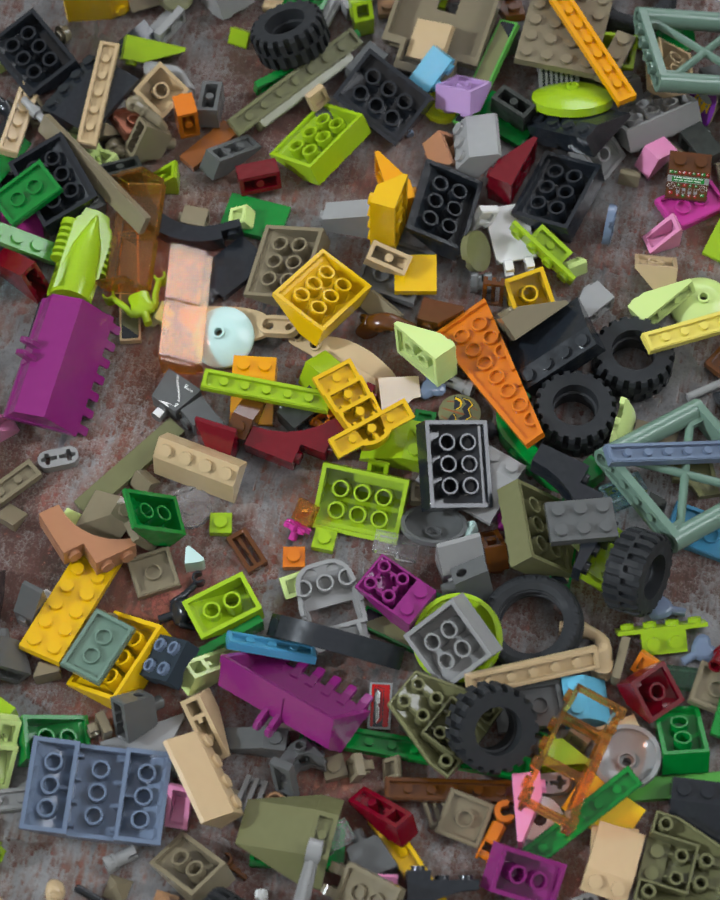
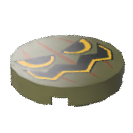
M456 394L449 396L439 406L438 420L481 419L479 404L467 395Z

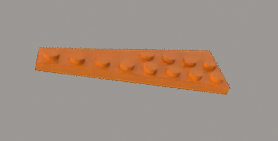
M483 298L437 332L455 343L456 359L459 368L528 449L544 438L545 435L487 301Z

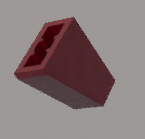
M3 248L0 251V276L38 304L41 302V299L47 297L49 283L37 263L10 249Z

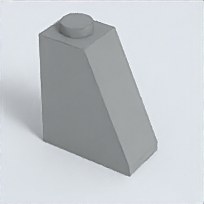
M368 199L326 202L325 210H321L319 216L322 228L327 232L368 238L370 230L367 227L370 218L367 216L370 206L367 204Z

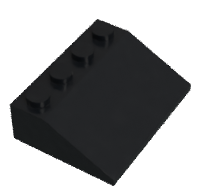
M34 8L30 9L0 33V63L30 99L34 95H41L58 88L70 76L71 72L80 65Z
M371 48L368 49L332 96L348 110L363 114L367 124L395 147L435 103V99Z
M89 54L85 57L82 63L71 72L65 82L58 87L57 91L41 107L43 114H50L67 132L78 134L96 59L94 55ZM118 66L115 67L103 124L140 82L138 78Z
M613 109L593 116L576 118L556 117L538 112L528 122L526 127L531 137L535 136L538 138L537 144L595 157L631 115L630 113Z
M62 132L57 133L8 162L16 177L40 159L64 190L63 193L36 212L43 227L51 237L58 233L64 217L76 219L86 207L88 208L99 197Z
M545 150L512 209L511 216L536 230L543 224L560 241L571 244L605 181L602 165Z
M427 158L405 230L436 254L456 261L461 255L462 238L470 230L483 182Z
M578 297L518 339L508 342L512 361L524 389L536 396L538 389L542 388V384L549 379L551 381V376L555 374L561 376L563 371H570L572 373L606 351Z
M424 420L417 424L416 435L421 511L447 512L493 508L487 420Z
M673 777L670 783L668 814L682 818L718 844H720V782Z

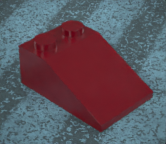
M534 136L498 159L494 167L491 166L486 176L489 179L486 185L488 199L503 205L512 204L536 161L537 137Z

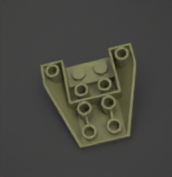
M415 670L388 702L387 706L428 765L448 779L464 762L455 755V752L448 745L450 739L446 737L445 729H448L449 725L445 724L446 716L451 715V711L448 710L451 703L455 705L458 701L455 697L459 693L465 694L466 690L458 685ZM501 707L489 709L478 720L475 729L477 744L486 736L503 711Z
M325 795L248 799L235 845L298 885L310 837L323 840L324 846L313 884V889L321 890L344 800Z
M657 810L644 847L635 882L633 900H720V844L682 818Z

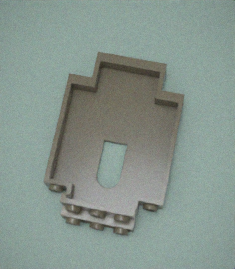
M394 0L382 36L384 44L399 48L393 66L404 75L411 76L421 62L405 56L417 19L420 18L450 24L455 27L447 52L449 56L456 60L453 63L455 67L448 76L445 75L442 78L441 82L457 75L459 66L476 71L486 51L503 0H460L456 14L438 10L440 0Z

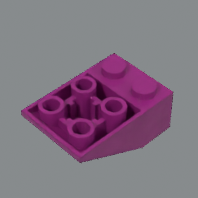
M384 554L379 556L355 586V589L391 623L406 633L415 626L416 620L425 607L436 599L435 589Z

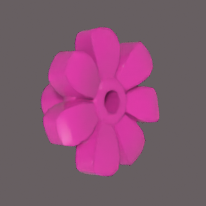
M290 518L284 521L283 526L291 531L288 537L289 540L296 542L299 535H310L311 529L302 525V522L294 521Z

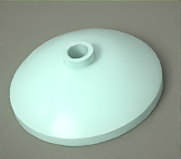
M232 307L215 308L203 315L197 322L192 335L193 349L197 357L210 367L218 369L233 367L234 355L248 356L255 338L254 328L250 319L240 310ZM222 330L221 335L216 336V333Z

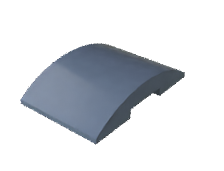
M34 736L19 829L89 842L133 846H160L172 761L168 753L164 751L131 747L124 749L83 744L80 741Z

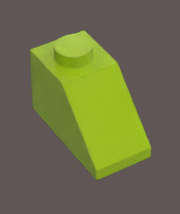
M547 736L543 740H539L538 750L541 774L586 771L588 769V758L563 738L557 739L555 736Z

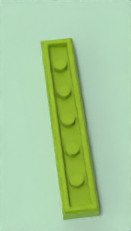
M205 368L200 386L202 391L328 415L329 407L317 389Z

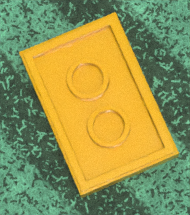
M587 769L561 809L568 813L605 783ZM627 797L591 826H598L600 821H604L622 828L634 829L646 810Z

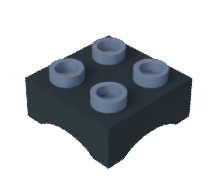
M160 634L139 675L151 683L163 684L179 690L183 683V675L187 665L197 656L200 649L187 640Z

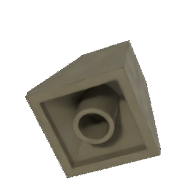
M95 490L76 526L98 537L121 539L126 532L124 523L129 521L124 498Z

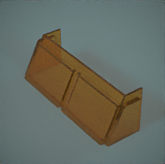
M141 166L110 175L151 216L145 233L138 234L116 211L106 278L95 280V284L112 293V290L115 294H134L144 290L150 292L152 287L158 246L156 238L160 232L166 185L163 178Z
M174 242L170 245L158 360L162 373H166L168 369H171L177 374L196 375V372H204L202 359L212 266H215L213 256H209L207 251Z

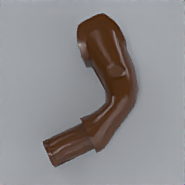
M388 312L370 315L361 314L359 317L362 324L356 328L355 333L362 339H371L381 332H395L394 323L396 321L416 326V324Z

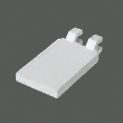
M515 204L499 206L500 211L493 224L487 227L496 265H503L506 278L514 276L513 262L523 261L525 272L535 268L534 259L537 258L536 254L534 255L528 251L525 243L515 239L511 234L509 228L512 222L516 220L532 235L529 225L511 216V211Z

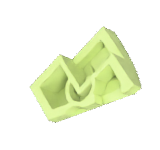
M625 397L620 398L619 410L615 417L609 443L632 432L634 429L636 413L630 401Z

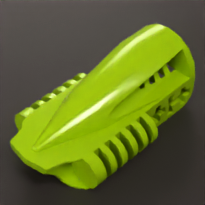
M86 207L76 219L72 217H64L62 219L55 246L50 256V259L56 265L47 290V296L58 294L81 298L92 304L98 281H105L107 279L118 238L112 235L110 217L98 210Z

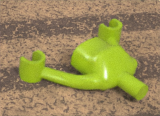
M163 271V277L157 278L154 275L155 286L152 300L149 292L146 290L136 292L128 297L130 308L125 302L115 296L113 290L111 291L112 295L109 297H105L103 293V300L108 306L118 305L130 318H142L144 326L149 327L153 324L150 314L155 312L159 306L160 287L168 284L166 272Z

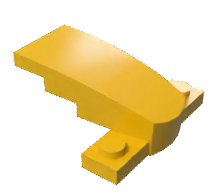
M351 358L312 378L325 403L344 428V431L327 440L338 460L359 448L362 451H371L381 447L386 443L394 429L415 418L405 398L381 410L373 392H370L363 376L359 375Z

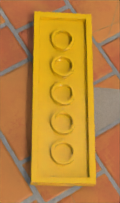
M82 556L75 562H70L19 643V649L60 667V662L84 628L122 564L114 567L109 572L97 575L85 556Z

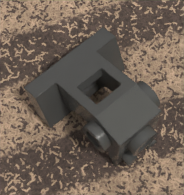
M302 737L291 743L280 758L274 756L269 762L275 792H280L286 797L299 796L297 774L310 768L326 772L325 763L327 761L324 758L325 752L323 750L319 751L314 742L310 743L305 737Z

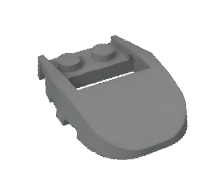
M326 559L309 564L301 569L295 583L300 616L302 620L312 622L310 612L352 601L358 619L330 627L370 638L367 630L368 620L364 596L355 589L357 584L356 577L352 569L345 562L338 559ZM315 648L318 656L330 652L327 650Z

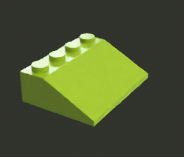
M327 103L323 107L330 111L334 118L333 120L328 113H323L316 117L315 112L312 111L270 153V156L303 180L319 186L370 135L371 130L363 114Z
M323 462L310 527H320L338 531L340 534L397 545L401 530V518L406 510L412 479L332 462Z

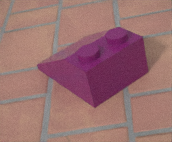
M494 841L480 887L516 900H557L567 864Z

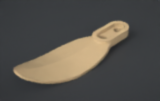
M227 306L184 307L177 312L179 322L188 331L193 333L197 322L203 315L215 308ZM232 307L240 310L250 319L255 333L254 341L266 337L293 338L299 333L286 315H266L253 309ZM219 330L216 336L221 335L222 330Z
M302 335L297 339L295 337L288 338L294 347L312 357L326 350L340 363L351 358L359 375L363 376L366 384L369 382L376 385L377 378L396 377L393 371L375 354L349 340L326 337L316 348H313V344Z

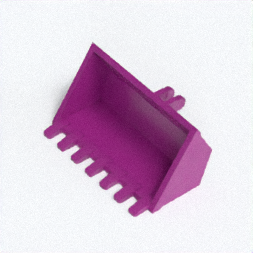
M52 294L47 298L41 299L30 336H21L20 342L26 345L25 350L18 348L15 353L22 360L2 418L74 437L77 434L87 436L88 428L80 423L82 417L92 419L94 412L87 408L86 404L88 400L98 402L99 394L91 389L93 383L103 385L105 381L104 377L97 374L99 366L108 369L110 361L102 357L104 349L109 352H114L115 344L107 339L109 333L119 335L121 328L113 323L114 317L104 313L81 298Z
M246 652L220 655L221 667L218 685L262 710L253 723L252 727L254 730L259 731L269 717H273L264 731V735L268 738H271L280 725L284 723L325 748L341 753L359 726L371 713L367 708L373 701V696L366 693L358 703L353 702L351 699L357 692V687L350 684L342 694H339L335 691L342 681L338 676H333L326 685H323L319 682L326 673L322 667H317L309 677L304 674V671L310 665L307 663L298 662L295 667L288 665L290 660Z

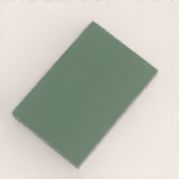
M96 608L60 662V665L100 687L136 630L127 623Z

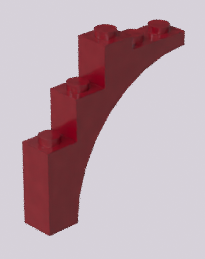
M367 382L370 392H373L377 400L376 385ZM336 418L320 426L299 431H273L253 426L244 443L245 451L293 471L296 464L300 465L304 453L324 461L327 460L329 455L332 456L334 451L327 440L344 431V428Z

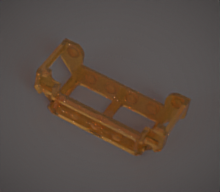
M579 683L573 689L569 688L562 700L564 704L556 717L552 716L547 726L550 729L548 736L544 735L539 743L538 748L541 751L539 755L535 754L529 765L532 771L530 775H525L520 785L523 789L517 799L519 800L518 810L522 811L524 808L533 810L561 825L560 832L567 836L577 827L580 820L578 817L581 813L579 811L610 740L617 731L616 728L619 721L624 719L628 710ZM578 693L614 711L603 729L599 730L567 712ZM561 724L585 735L595 743L583 772H578L547 755ZM542 765L576 782V788L564 814H559L531 799L535 788L533 784Z

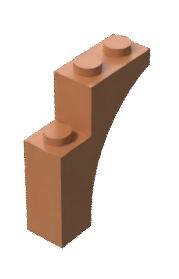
M59 504L39 513L40 526L64 565L75 562L82 556H85L95 573L99 575L103 572H109L114 567L122 563H128L137 557L136 544L132 542L131 538L107 539L92 535L76 526L65 515Z

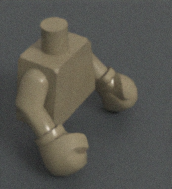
M133 95L125 101V106L128 111L139 114V117L126 144L121 137H112L105 144L106 150L117 153L118 157L123 159L138 155L142 164L152 159H161L166 149L173 150L176 147V139L172 137L166 122L157 113L149 108L150 106L146 105L140 96Z

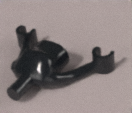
M195 571L192 574L193 582L181 594L170 600V612L158 615L160 624L173 620L179 628L196 631L193 623H188L191 619L182 601L188 599L187 597L196 587L204 586V579L196 580V578L203 575L201 571Z

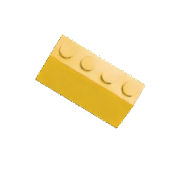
M401 174L377 184L374 193L370 192L367 204L370 205L367 216L370 217L367 225L370 228L367 238L370 240V246L373 240H376L394 249L397 248L407 222L408 174Z

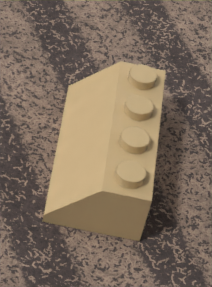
M168 432L159 436L153 454L155 474L235 503L247 465L246 461Z
M193 731L163 741L201 824L222 829L244 815L241 809L242 802L234 794L231 788L233 786L232 781L224 773L221 767L223 766L222 760L215 754L212 748L213 741L208 734Z

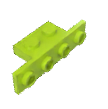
M514 220L509 228L512 236L525 243L530 253L540 257L545 267L555 271L560 281L571 285L576 276L563 263L573 252L543 224L531 235Z
M701 616L687 617V621H679L677 618L666 619L665 623L656 624V621H645L642 626L626 623L621 624L620 628H614L617 636L639 634L641 651L644 649L651 655L688 652L686 629L708 627V622L705 619H701Z

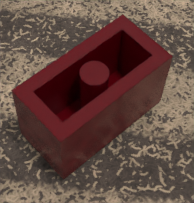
M275 158L235 166L241 196L282 188L280 172Z

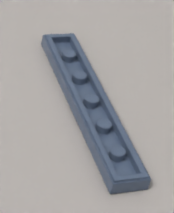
M720 440L605 444L602 448L608 467L720 463Z

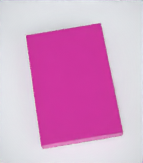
M709 179L706 203L665 199V195L654 200L655 206L664 219L672 213L676 215L683 231L720 213V191L711 179Z

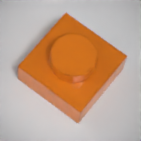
M283 547V570L303 569L305 567V547Z
M643 649L630 670L635 673L660 660Z

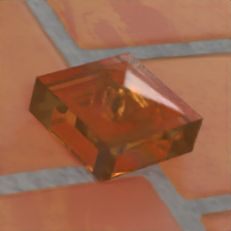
M299 498L291 518L306 527L312 528L320 507L305 498Z

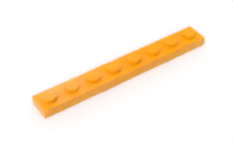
M548 0L616 105L619 107L636 100V92L574 0Z

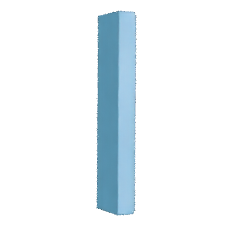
M230 630L226 633V649L316 664L317 654L314 647Z

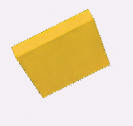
M410 255L413 257L405 276L394 275V295H437V255Z

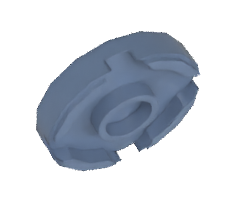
M611 203L607 212L602 245L611 244L618 207Z

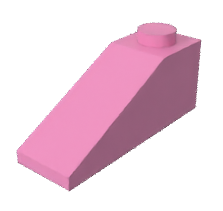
M540 772L512 774L517 845L519 849H523L542 803V794L546 793L545 779H541Z

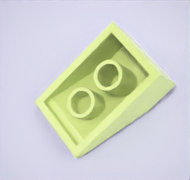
M398 321L394 323L397 352L437 387L458 374L456 345L451 339H447L441 333Z

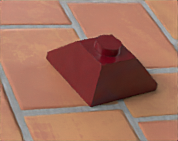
M196 416L195 426L199 443L236 458L240 449L237 429Z
M664 660L641 669L616 684L626 704L648 723H653L685 701Z

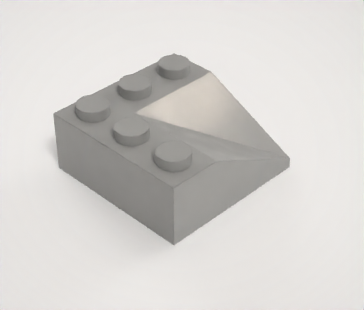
M464 593L451 598L403 635L430 675L452 684L464 678V673L474 671L503 650Z

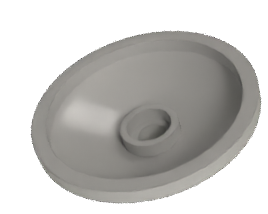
M620 724L605 730L596 739L591 751L593 770L604 783L627 767L623 763L629 761L631 762L629 767L643 783L641 786L643 787L654 779L661 766L662 756L659 743L649 731L637 725Z

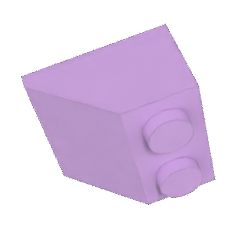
M461 75L448 78L436 84L435 108L442 109L445 113H460L463 117L472 116V114L481 110L492 82Z

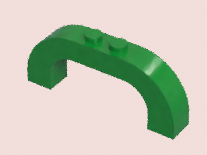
M527 393V396L531 402V396ZM496 412L498 439L507 451L508 456L526 465L525 474L527 476H532L545 488L559 493L545 479L530 471L532 459L538 448L533 445L527 449ZM590 455L583 463L590 466L588 475L591 477L587 486L594 488L605 479V473L597 465L595 458Z

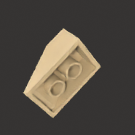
M600 821L579 889L610 900H628L646 835Z

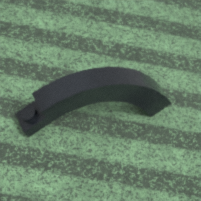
M146 183L126 188L127 193L151 216L147 229L157 238L168 244L188 250L208 251L226 248L225 240H235L240 236H244L240 219L211 226L183 224L169 218L156 207L151 199Z
M272 613L267 635L327 650L399 671L405 648L275 613Z

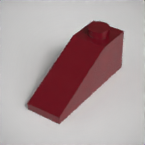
M365 786L348 800L349 804L376 830L401 848L419 834L413 813Z

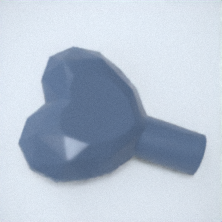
M426 376V380L420 386V398L424 400L432 396H442L446 392L444 383L437 387Z
M663 596L659 600L657 607L652 609L649 617L654 620L665 619L670 615L685 617L686 608L673 606L672 602Z
M700 634L694 639L691 645V652L681 657L680 660L684 666L694 660L709 662L714 655L713 652L716 647L711 645V639L708 635Z

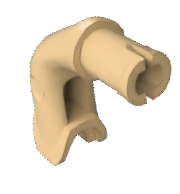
M563 621L559 623V635L562 632ZM584 621L582 639L592 641L598 648L600 669L592 670L591 675L594 678L608 682L612 676L614 663L611 642L605 633Z

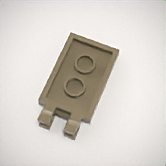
M332 861L329 870L342 876L338 887L323 883L320 890L322 894L333 898V900H403L406 889L352 861H348L347 865Z

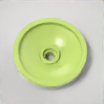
M691 278L696 292L671 312L675 322L680 323L719 312L720 283L709 278Z

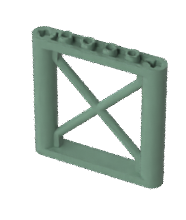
M637 6L633 14L635 35L638 36L639 48L642 49L643 60L646 62L647 73L650 74L655 92L720 96V75L686 73L703 58L720 66V57L712 52L720 46V35L703 47L676 31L690 30L720 33V12ZM654 30L662 31L697 54L676 70H666Z
M695 398L609 444L660 442L684 428V441H693L694 429L697 427L709 441L720 440V422L701 400ZM603 447L594 452L595 461L600 469L653 532L663 534L669 539L673 553L684 549L720 528V503L685 522L689 480L720 487V478L690 471V464H681V468L668 465L636 466L680 477L676 521L672 523L625 466L608 467Z

